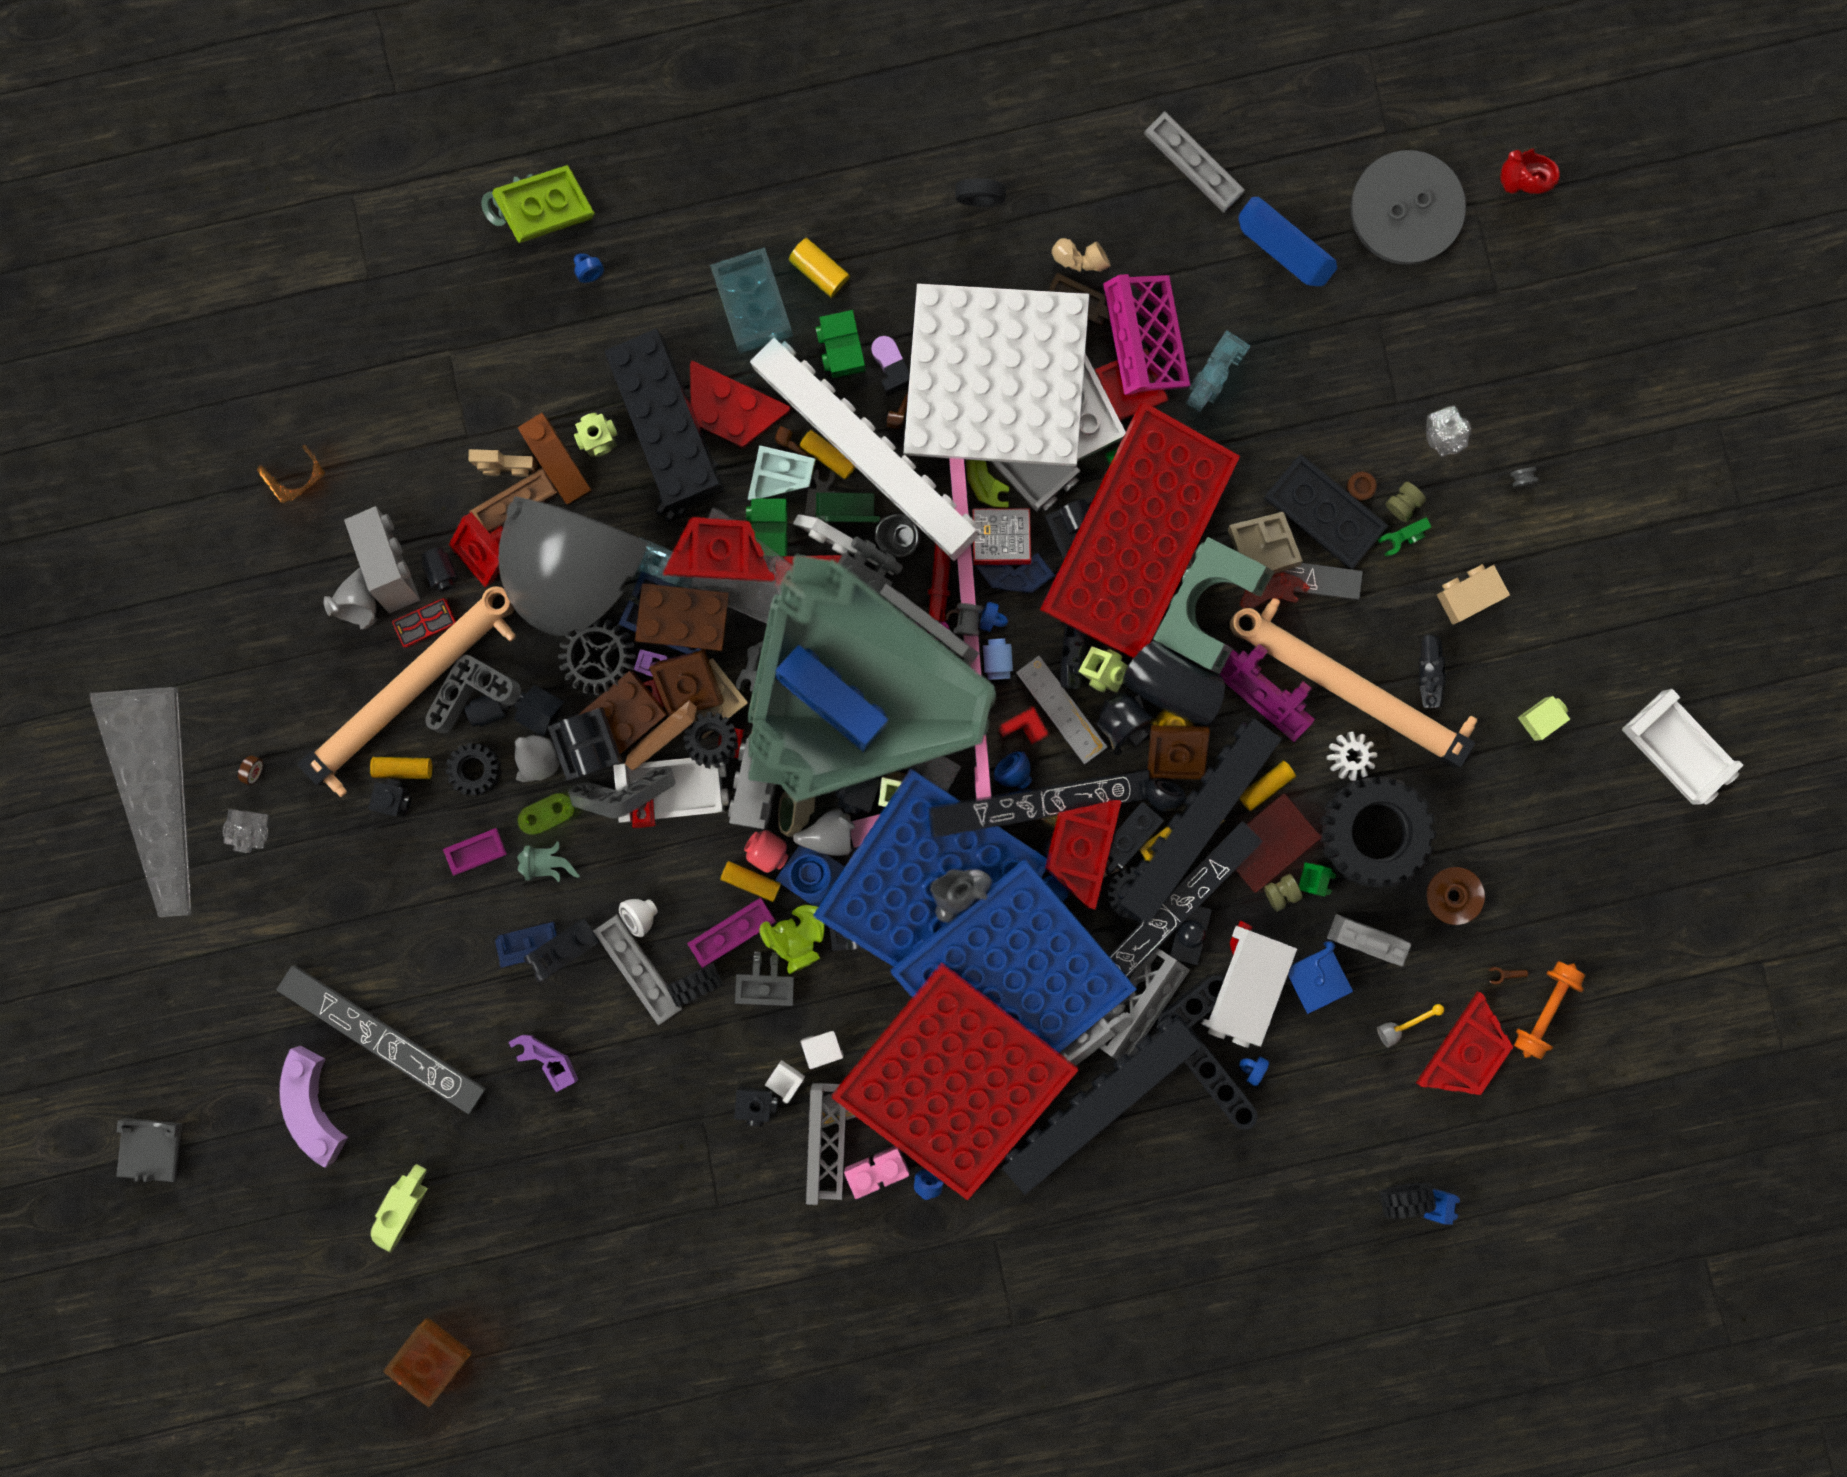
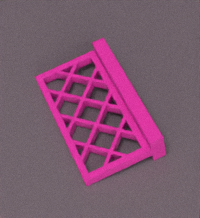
M1124 274L1103 283L1124 394L1130 395L1140 391L1189 387L1190 381L1169 275L1129 277L1128 274ZM1154 284H1161L1163 293L1161 299L1151 291ZM1131 285H1134L1142 292L1138 301L1132 295ZM1146 297L1156 305L1152 314L1142 305ZM1160 310L1167 316L1168 324L1166 327L1156 318ZM1137 311L1147 320L1143 328L1138 325ZM1151 325L1161 333L1158 341L1147 333ZM1166 338L1173 345L1174 351L1172 354L1161 346ZM1142 340L1146 341L1153 348L1149 356L1143 352ZM1157 353L1167 361L1163 369L1153 361ZM1171 365L1178 371L1179 381H1174L1167 374ZM1148 367L1158 375L1154 383H1149Z

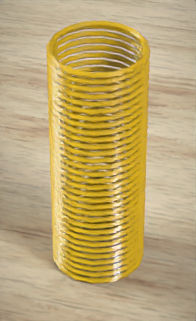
M810 430L800 443L802 449L824 463L825 466L842 478L847 479L855 469V466L841 452L813 430Z
M372 757L370 773L372 778L430 779L432 775V761L430 758Z
M1282 761L1274 769L1246 788L1243 795L1240 796V800L1249 811H1252L1256 806L1296 778V775L1292 768L1285 761Z
M730 861L727 862L720 878L724 882L772 902L775 900L781 883L775 882V880Z

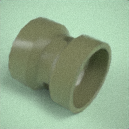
M1405 482L1399 488V494L1392 496L1385 504L1398 519L1407 522L1413 516L1414 508H1420L1426 502V497L1413 484Z
M1291 874L1282 877L1281 881L1277 884L1269 883L1264 886L1267 898L1276 912L1284 909L1287 903H1296L1303 899L1301 891Z

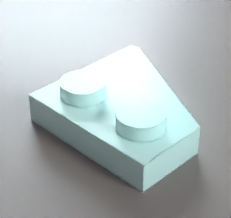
M759 446L748 500L761 499L810 487L816 459Z

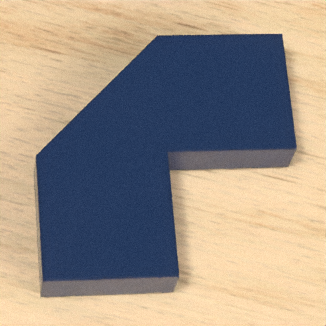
M1038 553L1031 557V565H1021L1016 570L1011 565H975L992 589L1032 594L1055 576Z

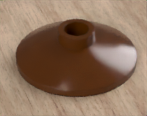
M1450 867L1438 872L1432 878L1427 888V903L1435 917L1447 924L1461 925L1470 922L1477 917L1484 905L1485 892L1481 881L1474 873L1464 868ZM1452 890H1455L1458 894L1455 901L1449 899V893Z

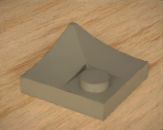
M1284 512L1229 525L1228 532L1234 550L1267 566L1274 571V574L1301 566L1303 560Z

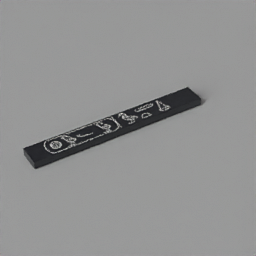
M1135 770L928 807L931 836L935 838L1057 816L1062 811L1111 800L1122 801L1121 804L1148 799L1149 770Z
M1243 821L1171 892L1150 923L1144 926L1140 924L1109 955L1127 978L1263 842Z

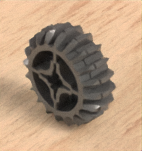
M599 618L594 622V627L590 625L583 630L575 629L574 631L577 633L575 636L572 634H566L565 636L571 640L569 645L560 643V647L567 650V654H558L559 659L567 660V663L560 665V670L566 671L570 669L565 679L570 681L576 677L573 687L578 689L584 683L583 693L586 694L590 692L592 686L595 695H600L601 686L604 687L606 692L609 691L611 683L618 686L617 681L625 675L624 671L626 668L634 671L635 666L627 663L628 660L637 658L636 654L627 652L635 648V644L633 642L625 644L624 642L630 637L629 633L625 632L619 636L622 626L617 624L611 630L612 621L609 619L604 622L603 627ZM606 634L611 636L613 640L597 646L588 636ZM582 642L585 656L579 661L580 664L576 665V651ZM591 648L600 653L603 650V654L600 657L604 666L595 660L591 663L594 658ZM619 648V663L613 671L609 659L615 652V649ZM598 667L604 672L606 677L599 680H591L584 677L582 673Z

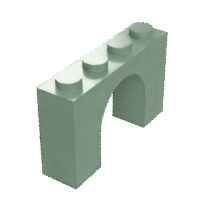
M1207 537L1206 541L1198 547L1195 555L1196 560L1192 567L1188 568L1182 578L1183 584L1178 593L1173 595L1168 605L1169 610L1165 618L1161 620L1153 640L1220 674L1233 648L1208 636L1198 626L1195 608L1200 595L1214 584L1227 582L1261 597L1274 571Z

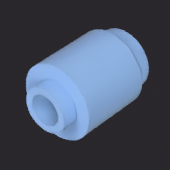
M989 639L988 645L983 646L984 673H987L988 680L1009 679L1010 671H1013L1011 644H1006L1005 639Z

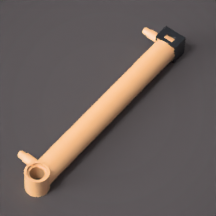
M495 586L487 589L482 599L320 748L316 751H311L297 764L315 785L325 786L327 784L333 792L343 797L347 790L335 777L339 773L337 770L494 626L509 641L516 638L511 627L502 619L514 611V607L509 601L504 588ZM498 595H503L505 598L504 606L500 609H494L493 599Z
M1272 598L1261 616L1254 609L1244 608L1235 613L1231 618L1230 630L1237 638L1244 639L1254 646L1262 645L1269 655L1438 756V759L1451 767L1461 768L1474 747L1475 742L1470 740L1469 737L1477 723L1475 717L1470 716L1460 731L1454 733L1271 623L1280 604V600L1277 598ZM1242 616L1251 619L1253 626L1250 631L1240 628L1239 620Z

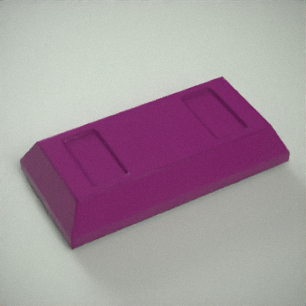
M497 828L443 849L453 876L507 855Z

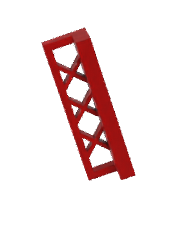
M1034 708L1001 725L998 730L1003 738L1023 728L1031 745L1047 735Z

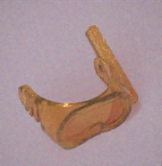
M306 444L302 447L310 456L314 465L310 480L301 488H286L280 485L262 465L257 468V471L282 503L288 500L293 501L326 474L317 458L314 457V453L311 452V449L307 448Z

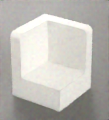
M829 1031L815 1037L812 1035L801 1040L810 1069L842 1059L844 1056L834 1031Z
M781 1060L765 1086L783 1097L782 1101L788 1103L805 1076Z

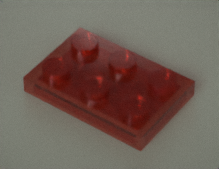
M1283 793L1246 824L1263 842L1235 871L1250 889L1256 893L1317 842L1321 836Z

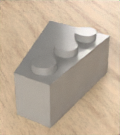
M375 506L345 519L344 521L368 591L389 614L420 601L421 599L411 578L410 571L401 555L403 553L402 548L392 534L394 526L388 514L383 515Z
M747 738L746 744L741 743L738 760H741L742 764L740 772L736 771L733 788L736 789L734 800H731L729 806V823L768 829L776 784L748 779L752 758L748 757Z

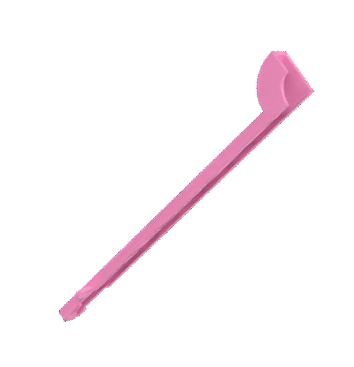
M949 458L953 502L957 505L955 510L961 516L965 513L968 515L964 459ZM970 545L957 558L961 603L976 605ZM964 635V642L979 652L978 637ZM980 652L970 666L979 675H981ZM983 735L981 744L975 745L977 767H974L976 799L991 796L986 735Z

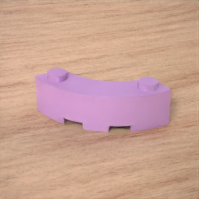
M302 1046L290 1049L282 1069L280 1080L282 1113L286 1125L298 1146L311 1159L326 1168L336 1161L348 1137L335 1128L325 1112H322L317 1095L319 1093V1077L325 1058Z

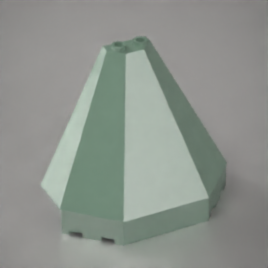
M795 555L792 570L786 572L780 584L781 594H775L770 606L748 712V723H753L752 732L748 737V757L752 758L748 779L782 785V788L795 802L981 744L983 735H986L989 729L988 713L990 707L995 702V686L836 562ZM798 645L803 649L809 648L818 655L821 664L826 668L829 666L834 668L841 675V680L849 687L851 685L857 687L863 693V699L870 705L876 704L885 711V717L888 719L886 728L864 752L775 679L776 669Z

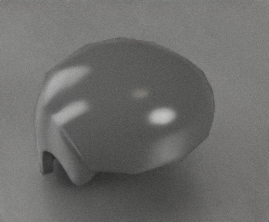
M892 514L883 518L877 525L875 540L883 553H890L895 557H905L915 552L920 545L921 530L906 515Z

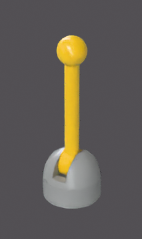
M1436 1004L1432 1010L1400 1026L1392 1022L1384 1023L1377 1027L1380 1039L1389 1048L1400 1041L1403 1030L1434 1015H1442L1444 1007Z

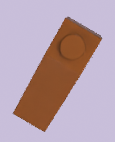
M543 413L517 427L567 505L592 491Z

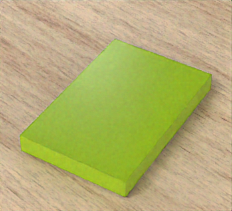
M568 165L495 188L492 192L494 199L519 243L592 219L594 216L591 206Z

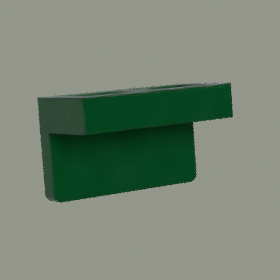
M816 493V518L821 521L880 522V516H874V493Z

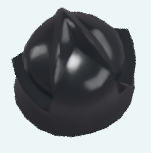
M1118 693L1109 700H1104V705L1096 724L1109 738L1113 754L1119 756L1122 754L1120 746L1127 738L1136 747L1150 734L1151 725L1157 726L1158 719L1145 711L1140 695L1134 698L1127 693Z

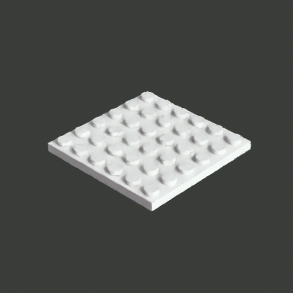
M917 284L904 455L1077 466L1089 294Z

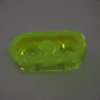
M553 794L524 808L518 816V825L527 834L542 833L570 819L574 812V806H572L570 797L567 795ZM557 802L563 806V810L560 813H556L553 809ZM530 815H535L537 818V822L533 826L529 825L527 821Z

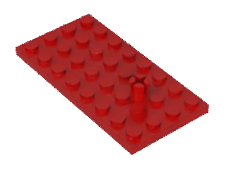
M1140 403L1040 610L1134 659L1151 642L1240 456L1147 403Z

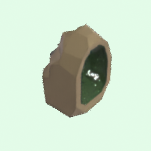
M784 791L779 800L778 809L779 828L783 835L794 837L795 833L802 831L803 827L808 824L810 815L815 811L816 796L795 802Z

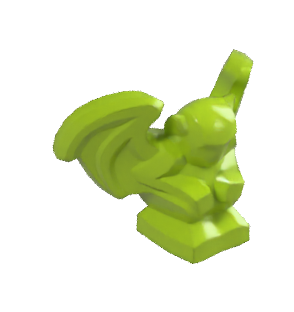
M804 905L792 911V914L801 921L797 927L793 919L780 921L774 927H771L767 921L760 925L759 932L765 945L768 948L772 947L781 958L789 962L787 967L789 975L820 959L818 954L813 951V942H821L823 940L825 924L813 916L818 909L817 906Z

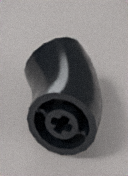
M1152 641L1147 644L1134 657L1123 676V684L1148 702L1177 717L1201 726H1207L1214 720L1224 698L1225 684L1220 674L1187 661L1158 641Z

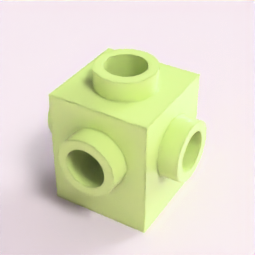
M591 413L581 418V422L575 424L578 433L574 434L580 450L585 449L590 456L595 455L598 457L605 455L611 451V448L617 446L614 437L618 434L611 419L607 421L603 414ZM599 430L596 436H589V433Z
M1091 647L1078 672L1091 680L1089 683L1091 687L1101 692L1109 689L1117 693L1123 683V676L1128 666L1121 661L1123 656L1110 649H1107L1105 652Z

